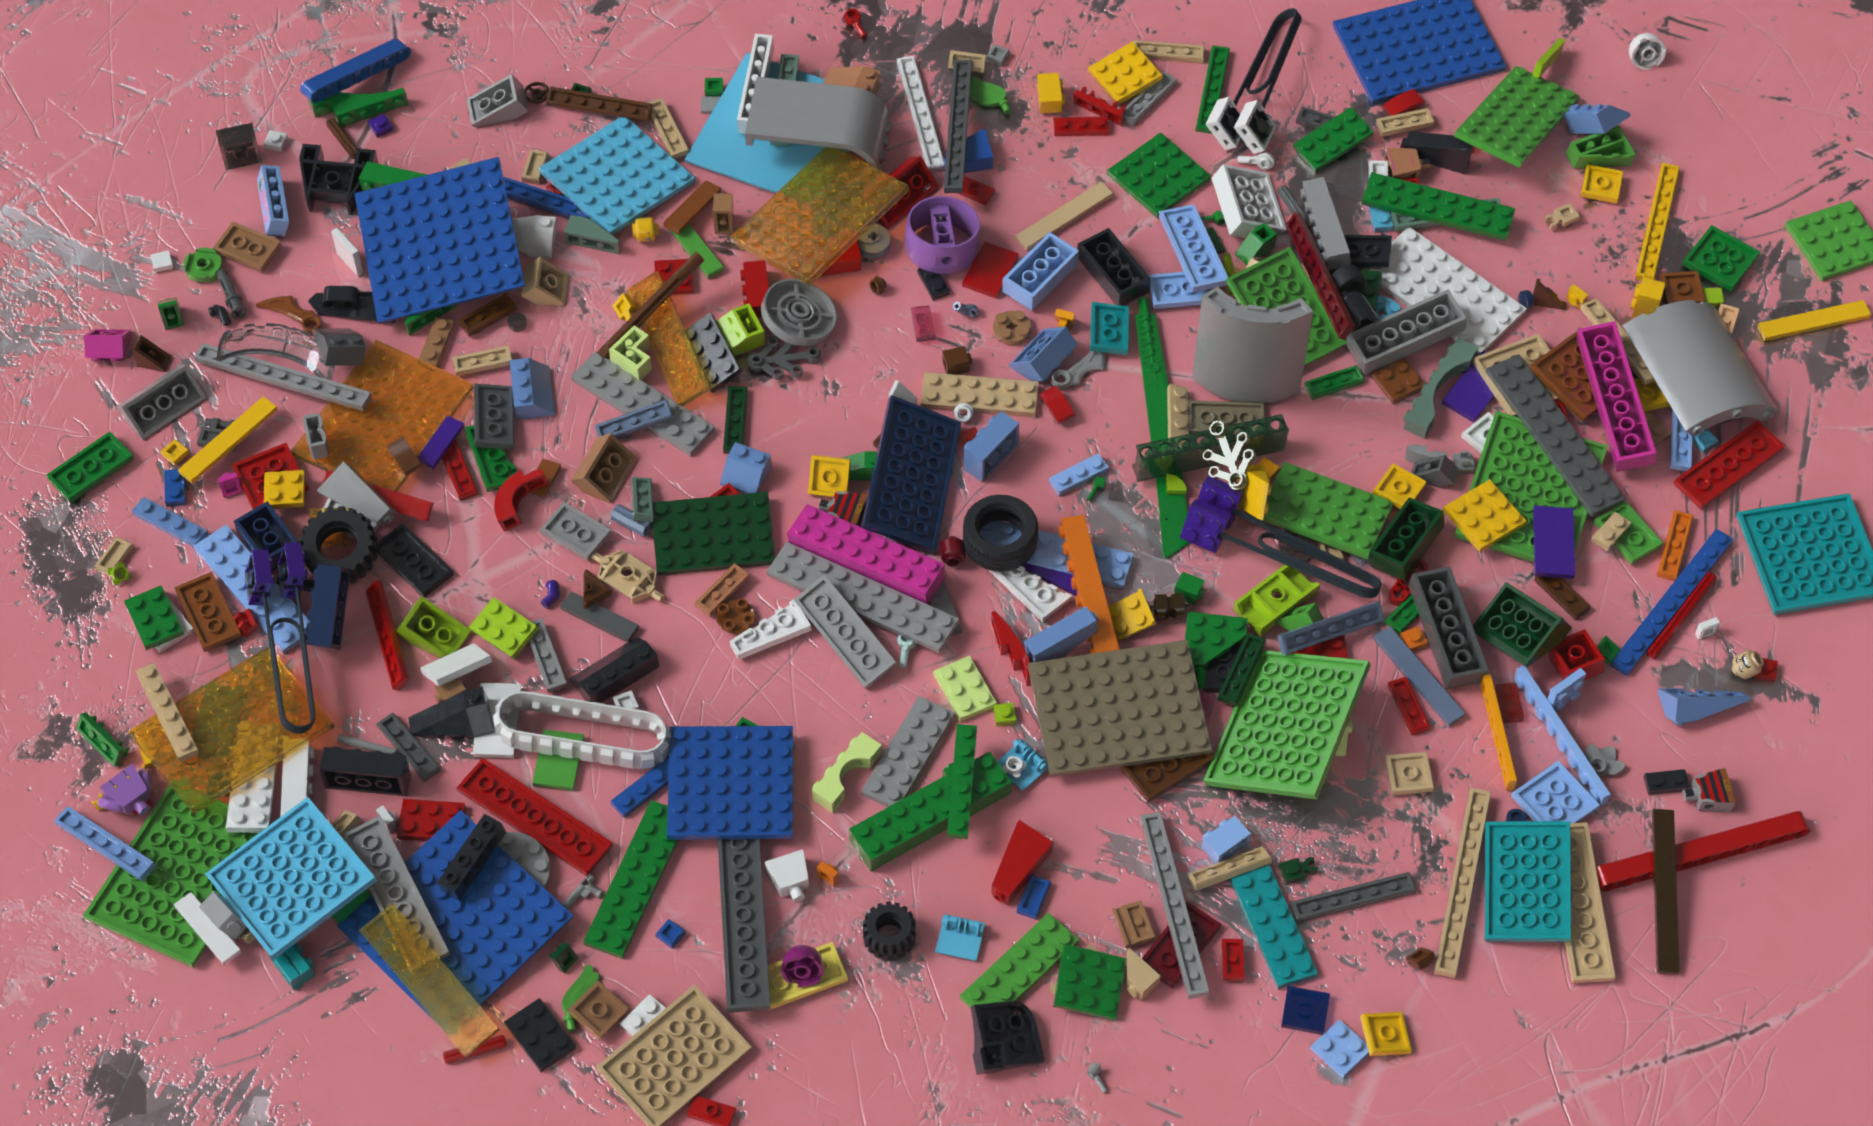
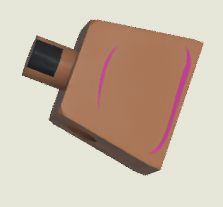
M1386 149L1385 161H1388L1389 177L1397 179L1418 178L1419 180L1421 170L1430 169L1429 158L1419 159L1416 149Z

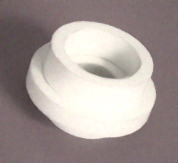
M960 403L954 409V416L958 421L967 422L973 416V408L968 403ZM960 410H967V414H961Z

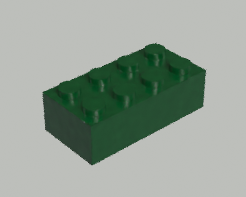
M1409 497L1369 551L1371 567L1406 581L1444 528V511Z

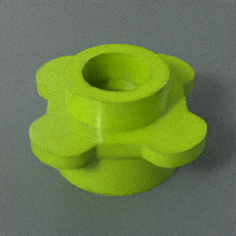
M119 562L117 566L110 567L107 570V574L113 579L112 583L114 585H120L122 581L129 580L131 577L123 562Z

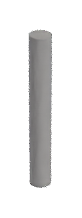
M339 734L337 737V742L362 749L377 750L390 754L397 752V749L342 734Z

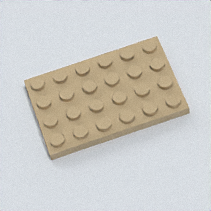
M694 984L597 1065L596 1070L647 1126H662L688 1104L694 1096L701 1093L749 1052L752 1047Z

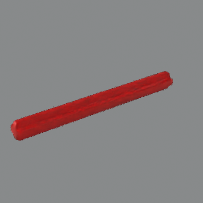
M1708 572L1649 648L1647 652L1648 657L1656 659L1714 584L1717 578L1715 574Z

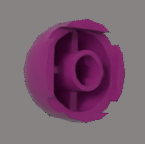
M797 945L790 948L784 955L781 965L783 979L789 984L792 982L798 983V987H810L820 981V977L824 974V962L821 954L815 948L807 945Z

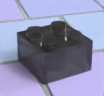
M252 123L216 130L226 170L262 163Z

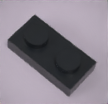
M921 268L917 269V273L932 301L950 295V290L941 274Z
M1685 769L1644 774L1648 795L1682 792L1683 789L1690 788Z

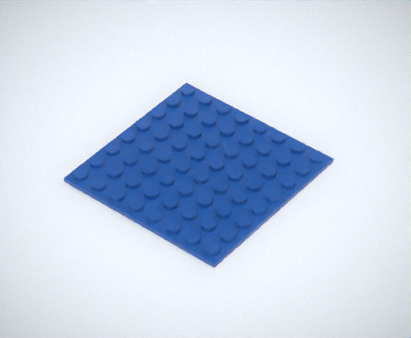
M499 157L355 193L378 324L525 287Z
M461 810L404 862L451 955L412 975L372 893L363 904L337 925L351 941L449 1036L574 917L499 845L460 901L442 892L437 883L476 827V824Z

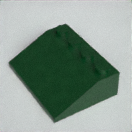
M1507 582L1473 624L1475 634L1525 667H1529L1558 646L1572 629L1562 617Z

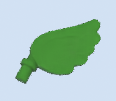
M971 75L970 95L972 100L977 101L979 106H1000L1004 114L1011 113L1010 102L1006 99V92L1003 88Z
M587 965L579 978L567 990L562 999V1010L566 1015L564 1023L567 1024L568 1032L576 1031V1019L568 1013V1009L595 982L599 981V974L593 972L591 965Z

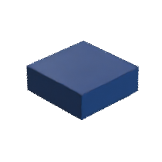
M668 919L655 935L660 941L673 948L686 933L684 929Z

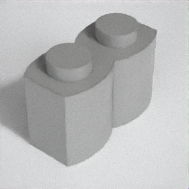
M319 413L305 415L303 425L312 458L316 460L328 457L330 450L321 415Z

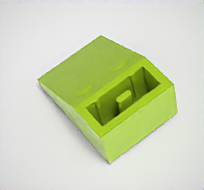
M749 303L732 309L717 320L735 356L765 345L764 330Z

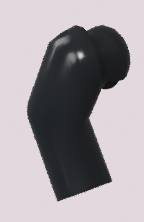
M215 304L213 307L208 308L210 316L215 317L217 315L223 326L232 323L224 307Z

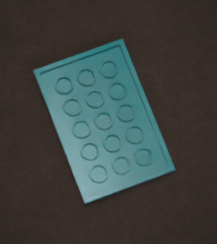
M1570 821L1485 822V942H1571Z

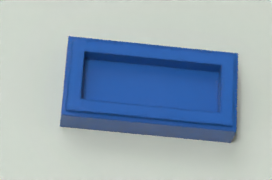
M1031 875L1017 908V913L1037 920L1051 881Z

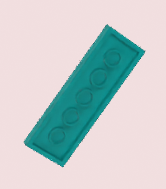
M1270 865L1230 878L1232 887L1277 989L1317 977L1318 972Z

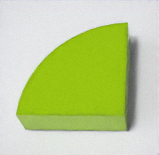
M1166 474L1167 494H1186L1187 488L1184 482L1175 475Z

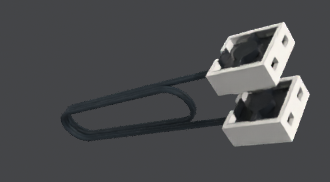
M1287 9L1274 19L1234 101L1230 97L1217 100L1206 122V126L1224 150L1236 148L1242 138L1253 154L1265 151L1277 126L1270 116L1265 114L1264 108L1301 23L1302 17L1297 9ZM1293 18L1268 79L1260 87L1250 90L1279 28L1285 21ZM1269 86L1261 104L1258 100L1246 103L1242 112L1239 113L1236 110V105L1245 87L1249 94H1257Z

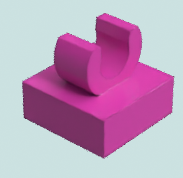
M230 472L222 474L223 477L217 478L224 498L243 492L236 473L230 474Z

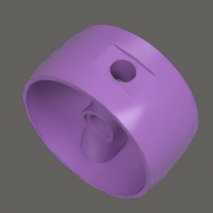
M934 196L921 200L913 206L906 221L904 240L906 253L916 266L937 274H950L965 269L973 262L979 247L980 221L977 213L969 204L953 197ZM931 225L933 244L919 238L915 231L921 227ZM952 226L964 231L970 239L955 245Z

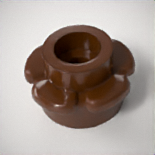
M875 276L870 281L872 292L874 294L885 292L887 287L885 280Z

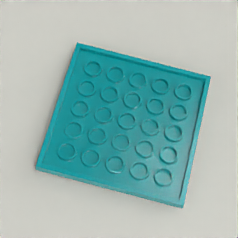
M1850 493L1737 512L1736 518L1773 615L1873 598V550Z

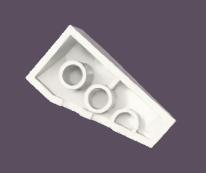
M536 215L512 218L518 251L526 253L531 258L537 259L541 257L552 260L558 232L556 217Z

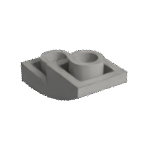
M1415 444L1407 446L1405 460L1415 463L1442 455L1447 456V452H1427L1426 445Z

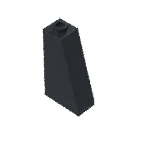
M1409 131L1407 138H1403L1400 147L1416 149L1419 159L1429 158L1430 165L1461 174H1466L1473 151V145L1454 137V135Z

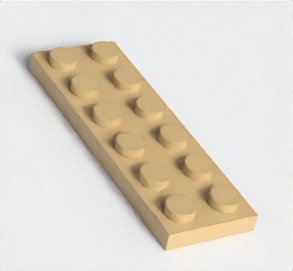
M924 372L920 406L929 409L954 411L958 404L968 403L973 408V412L998 414L1002 411L1007 415L1035 417L1038 381Z

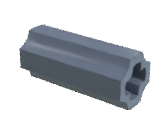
M621 504L616 505L610 515L611 520L642 537H646L653 526L652 522L633 521V511Z

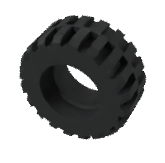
M338 506L337 510L329 507L327 508L328 511L324 513L321 510L316 513V518L311 517L308 520L309 525L303 527V536H300L299 539L302 551H305V565L312 575L314 569H317V564L351 570L349 581L351 584L357 582L356 578L359 576L361 579L366 576V570H372L374 567L372 562L376 561L378 557L376 551L379 550L373 527L362 513L357 514L356 510L352 508L346 511L345 506ZM348 532L357 538V546L354 552L342 560H330L323 557L321 553L323 542L334 533Z

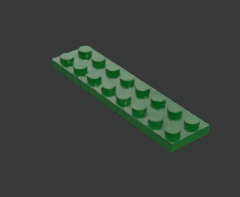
M1373 172L1370 174L1362 199V205L1504 241L1507 240L1516 209Z
M653 800L650 801L583 941L585 946L623 959L678 843V840H667V805Z

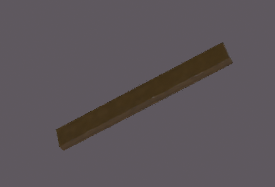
M1653 809L1652 840L1657 973L1678 974L1680 971L1674 810Z

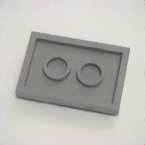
M565 502L560 505L540 528L541 534L587 561L612 534L611 529Z

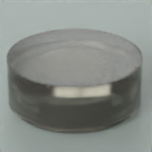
M513 313L508 317V327L511 331L520 332L526 328L527 321L523 314Z

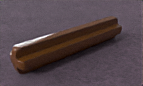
M334 118L327 120L326 124L329 130L349 156L355 159L357 147Z

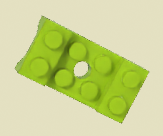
M1283 565L1235 601L1233 611L1239 617L1248 618L1247 624L1261 637L1275 626L1278 619L1301 602L1306 603L1319 593L1320 584L1318 582H1310L1299 570ZM1275 592L1280 593L1282 597L1274 598L1272 594Z

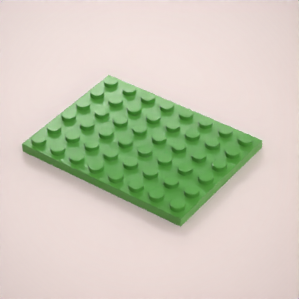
M1496 411L1470 490L1490 479L1527 522L1525 526L1488 548L1534 562L1533 507L1536 505L1573 508L1574 551H1576L1587 515L1586 509L1518 417ZM1581 437L1602 466L1608 445ZM1457 527L1454 537L1470 542Z
M1263 650L1237 707L1235 706L1214 754V759L1211 761L1203 780L1205 785L1317 800L1371 667L1369 661L1297 653L1282 655L1281 652Z
M172 780L129 845L153 861L156 865L155 869L142 882L116 865L85 911L83 917L85 920L194 968L207 945L175 909L174 904L190 892L201 904L213 891L223 897L205 873L258 833L227 832L226 822L229 804Z

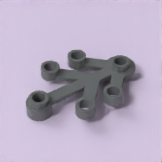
M772 336L768 338L767 345L760 353H754L748 357L747 365L753 371L763 370L775 380L783 379V369L791 373L794 378H799L803 375L802 367L800 365L793 366L788 362L806 360L809 364H818L821 361V352L816 347H811L806 352L787 354L796 345L785 343L774 356H768L773 349L779 347L778 338ZM769 364H776L780 367L773 368Z

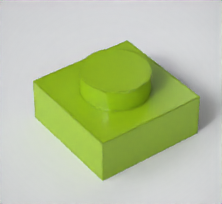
M1014 703L993 705L996 726L1016 724Z

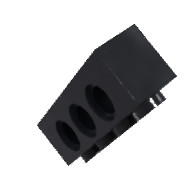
M486 814L482 816L437 883L442 892L458 901L461 900L505 836L506 830L501 822Z

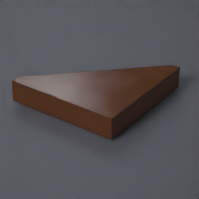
M1538 278L1533 291L1534 305L1566 310L1567 303L1558 299V295L1549 287L1546 288Z
M586 569L583 575V608L587 609L611 596L612 590Z

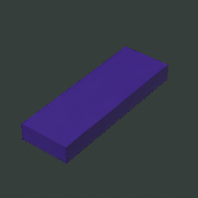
M447 416L417 458L421 464L435 469L465 427L464 423Z

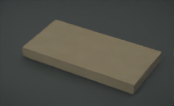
M1188 400L1189 436L1215 437L1210 433V425L1214 421H1221L1227 426L1226 437H1237L1240 432H1245L1250 438H1265L1264 403Z

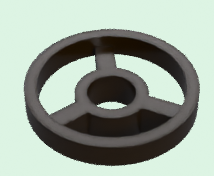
M542 82L530 83L525 88L526 100L534 104L545 102L549 87ZM533 86H543V87H545L546 89H544V90H541V89H533V88H531V87H533ZM528 90L532 93L533 99L527 96Z

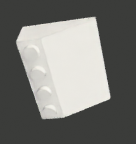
M1223 164L1212 177V181L1229 235L1246 238L1251 231L1263 223L1267 224L1277 234L1285 233L1287 229L1269 174Z

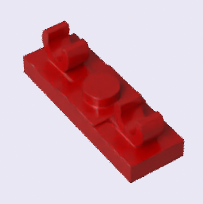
M1084 86L1081 91L1076 89L1073 94L1075 105L1101 117H1108L1109 121L1120 126L1123 124L1126 105H1123L1121 109H1117V101L1111 106L1105 100L1096 98L1094 90L1090 94H1085L1087 87Z

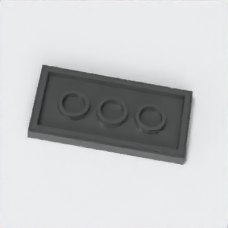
M474 383V447L513 450L512 386Z

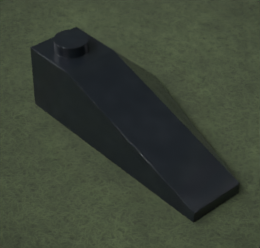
M483 686L463 691L408 717L411 734L418 737H436L437 735L456 737V735H466L468 738H475L494 733L489 700Z

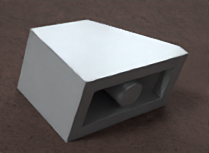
M215 891L199 906L215 926L233 940L247 927L229 903Z

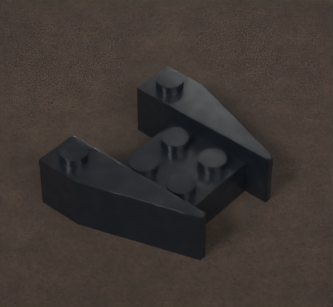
M303 144L299 161L309 212H312L316 199L345 202L348 215H352L357 207L355 193L362 192L359 176L367 161L379 163L376 151L357 148L354 163L324 161L321 145Z

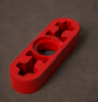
M1422 559L1415 567H1422V570H1418L1417 573L1428 570L1427 562ZM1415 568L1407 579L1411 580L1412 574H1414ZM1401 579L1397 580L1389 593V601L1395 606H1400L1411 595L1409 586H1406L1403 583L1404 580ZM1400 590H1403L1401 597L1395 598V595H1398Z

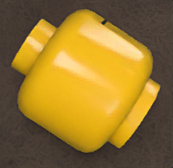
M651 217L638 218L635 220V223H632L633 238H636L638 242L654 241L656 235L659 234V224L655 223Z

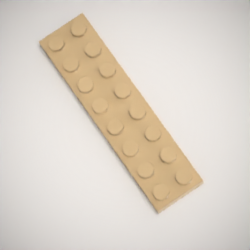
M1588 822L1570 823L1571 942H1565L1571 981L1572 983L1614 981L1616 977Z

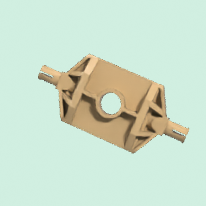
M619 550L608 556H602L596 551L592 554L591 559L600 563L598 579L629 597L632 604L649 598V596L659 602H662L665 595L656 590L657 571L624 550ZM625 570H630L633 572L629 576H624L622 574Z

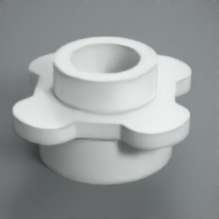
M1010 756L1002 769L1014 778H1019L1021 771L1026 768V763L1018 757Z

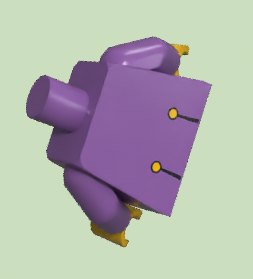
M131 764L100 787L103 796L99 794V799L91 802L97 810L107 809L118 813L123 812L126 815L136 810L141 816L145 815L150 810V806L146 801L151 798L149 791L152 789L151 774L148 772L145 764L139 770H136L135 766Z

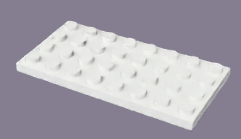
M1411 227L1405 229L1392 241L1389 268L1364 267L1362 269L1382 271L1380 288L1407 307L1449 289L1467 317L1466 330L1450 338L1455 341L1457 338H1460L1479 347L1477 356L1483 350L1486 352L1526 313V307Z

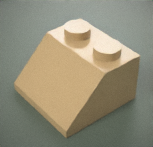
M539 257L526 265L524 274L525 287H522L521 296L536 305L563 306L565 304L569 274Z

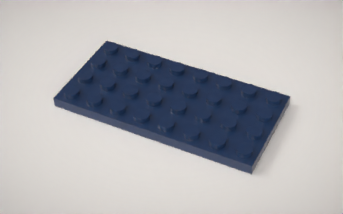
M893 395L888 398L861 528L930 554L936 552L961 427L960 421Z

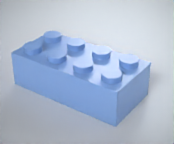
M1049 232L1003 278L1002 292L1032 311L1078 265L1079 250Z

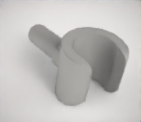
M1093 1062L1087 1069V1075L1094 1079L1101 1091L1105 1093L1108 1090L1098 1076L1102 1068L1099 1064Z

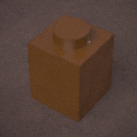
M965 346L942 351V362L946 374L959 375L969 372V364H972V358L970 353L966 352Z

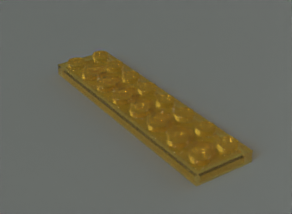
M658 271L626 290L636 306L635 312L665 283L661 273ZM670 296L642 324L644 332L649 335L650 346L676 405L683 407L712 389Z
M393 903L359 930L465 1058L499 1031L495 1023Z

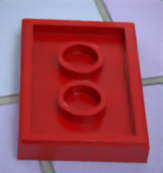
M984 242L965 276L962 286L997 299L1003 288V278L1013 269L1019 258V253Z

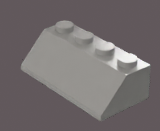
M179 365L116 407L126 423L143 440L207 397L186 365Z

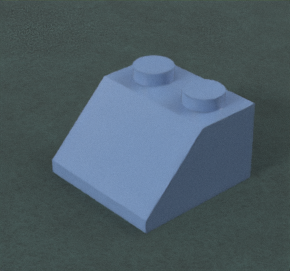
M735 442L727 456L720 485L725 486L730 483L737 491L745 494L759 492L772 468L771 454Z

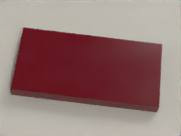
M1186 902L1200 955L1219 931L1222 924L1194 905ZM1167 926L1142 959L1161 976L1160 981L1173 989L1182 978L1169 926Z

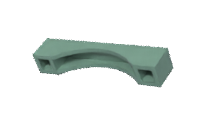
M1457 338L1454 344L1451 343L1449 345L1446 357L1442 356L1439 361V368L1437 371L1433 370L1429 378L1430 382L1424 384L1421 396L1415 398L1412 410L1406 412L1403 418L1405 430L1425 439L1434 424L1436 414L1433 398L1436 392L1450 378L1465 373L1472 364L1473 358L1477 356L1479 347L1460 338Z

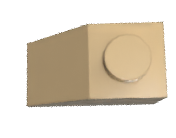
M1129 948L1126 953V987L1133 997H1138L1143 1001L1159 986L1161 976Z

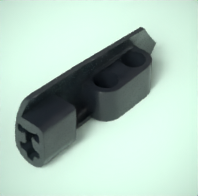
M326 286L324 293H316L308 300L318 315L377 322L372 292L360 291L354 286ZM396 320L389 321V322H385V323H395Z

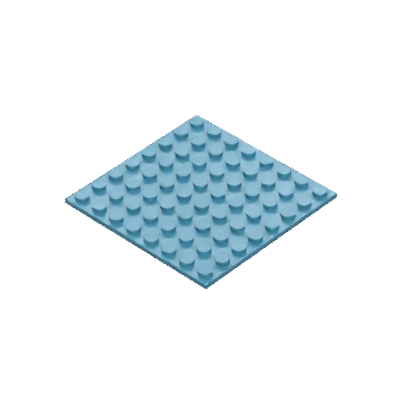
M746 53L684 160L687 163L818 208L850 150L789 143V146L770 145V141L754 139L753 146L746 145L745 134L738 133L737 117L751 55ZM772 61L768 78L778 79L779 63ZM798 70L797 81L823 84L825 80Z

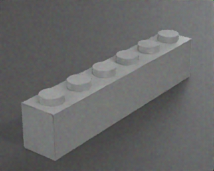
M1324 177L1302 181L1303 189H1300L1301 199L1306 201L1304 202L1305 211L1310 213L1308 214L1309 223L1314 225L1312 227L1314 238H1318V250H1322L1321 256L1327 264L1328 270L1351 264L1350 252Z

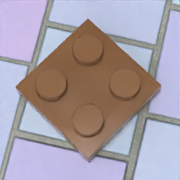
M599 981L595 982L568 1009V1013L598 1040L629 1011V1008Z

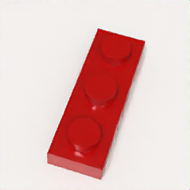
M1054 117V136L1109 135L1108 117Z

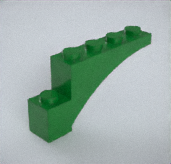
M403 87L393 91L373 94L339 92L318 103H313L308 99V103L315 118L333 112L337 123L342 127L408 105V100Z

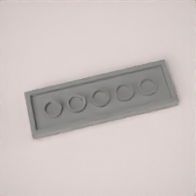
M825 574L794 599L866 690L897 665L896 661Z
M918 696L861 790V795L886 807L907 797L952 722L955 712Z

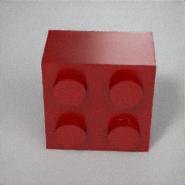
M1586 629L1565 637L1558 646L1549 651V659L1563 680L1580 668L1586 673L1584 681L1604 672L1605 659Z

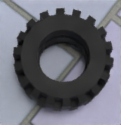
M891 901L886 902V905L882 903L877 904V908L873 906L870 909V913H866L865 920H863V939L865 947H868V951L871 954L875 952V957L880 958L882 956L883 960H888L890 957H892V960H897V956L900 955L902 958L905 956V951L909 953L912 950L916 938V922L912 912H907L906 906L901 908L900 903L895 902L892 905ZM886 925H894L901 932L893 937H885L878 930Z

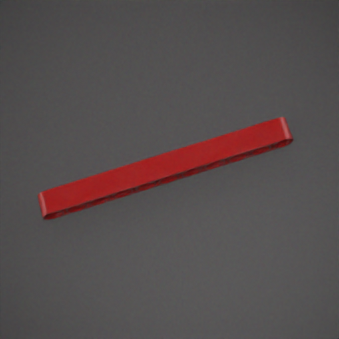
M1796 811L1675 845L1676 872L1798 839L1807 835L1810 832V828L1803 813ZM1653 851L1596 867L1600 891L1606 892L1653 879Z

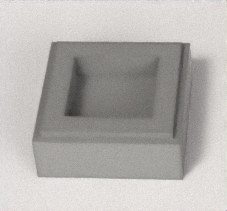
M994 44L986 56V61L1002 67L1010 55V50Z

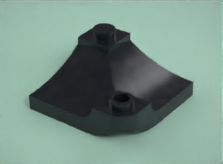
M1019 1001L977 1004L970 1007L974 1028V1053L972 1056L977 1075L996 1073L1002 1070L1045 1062L1035 1018L1025 1004Z

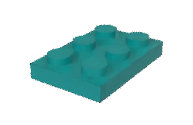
M1092 302L1089 351L1127 355L1129 306Z

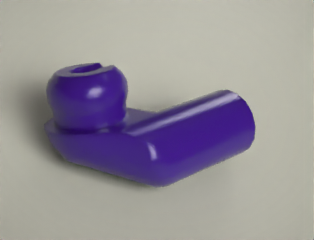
M549 580L546 583L548 595L540 601L545 608H548L560 597V585L556 580Z

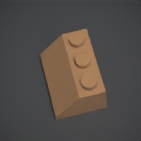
M613 434L598 436L571 482L583 493L610 503L637 460V457Z

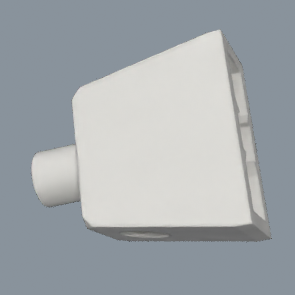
M803 849L765 862L766 873L781 897L791 895L795 903L805 899L803 890L809 888V879Z

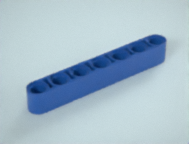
M392 39L306 80L301 85L300 92L313 103H318L405 61L410 56L411 49L399 39Z

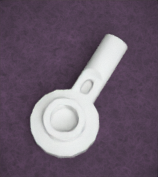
M1269 152L1259 153L1258 156L1253 157L1238 156V163L1257 164L1264 170L1271 169L1275 162L1273 155Z

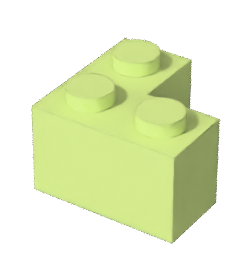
M634 325L609 349L610 361L638 380H642L652 371L651 358L645 354L650 349L649 335Z

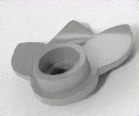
M1590 744L1586 749L1585 756L1599 777L1605 774L1616 775L1625 767L1623 762L1615 760L1616 751L1614 746L1599 750L1594 744Z

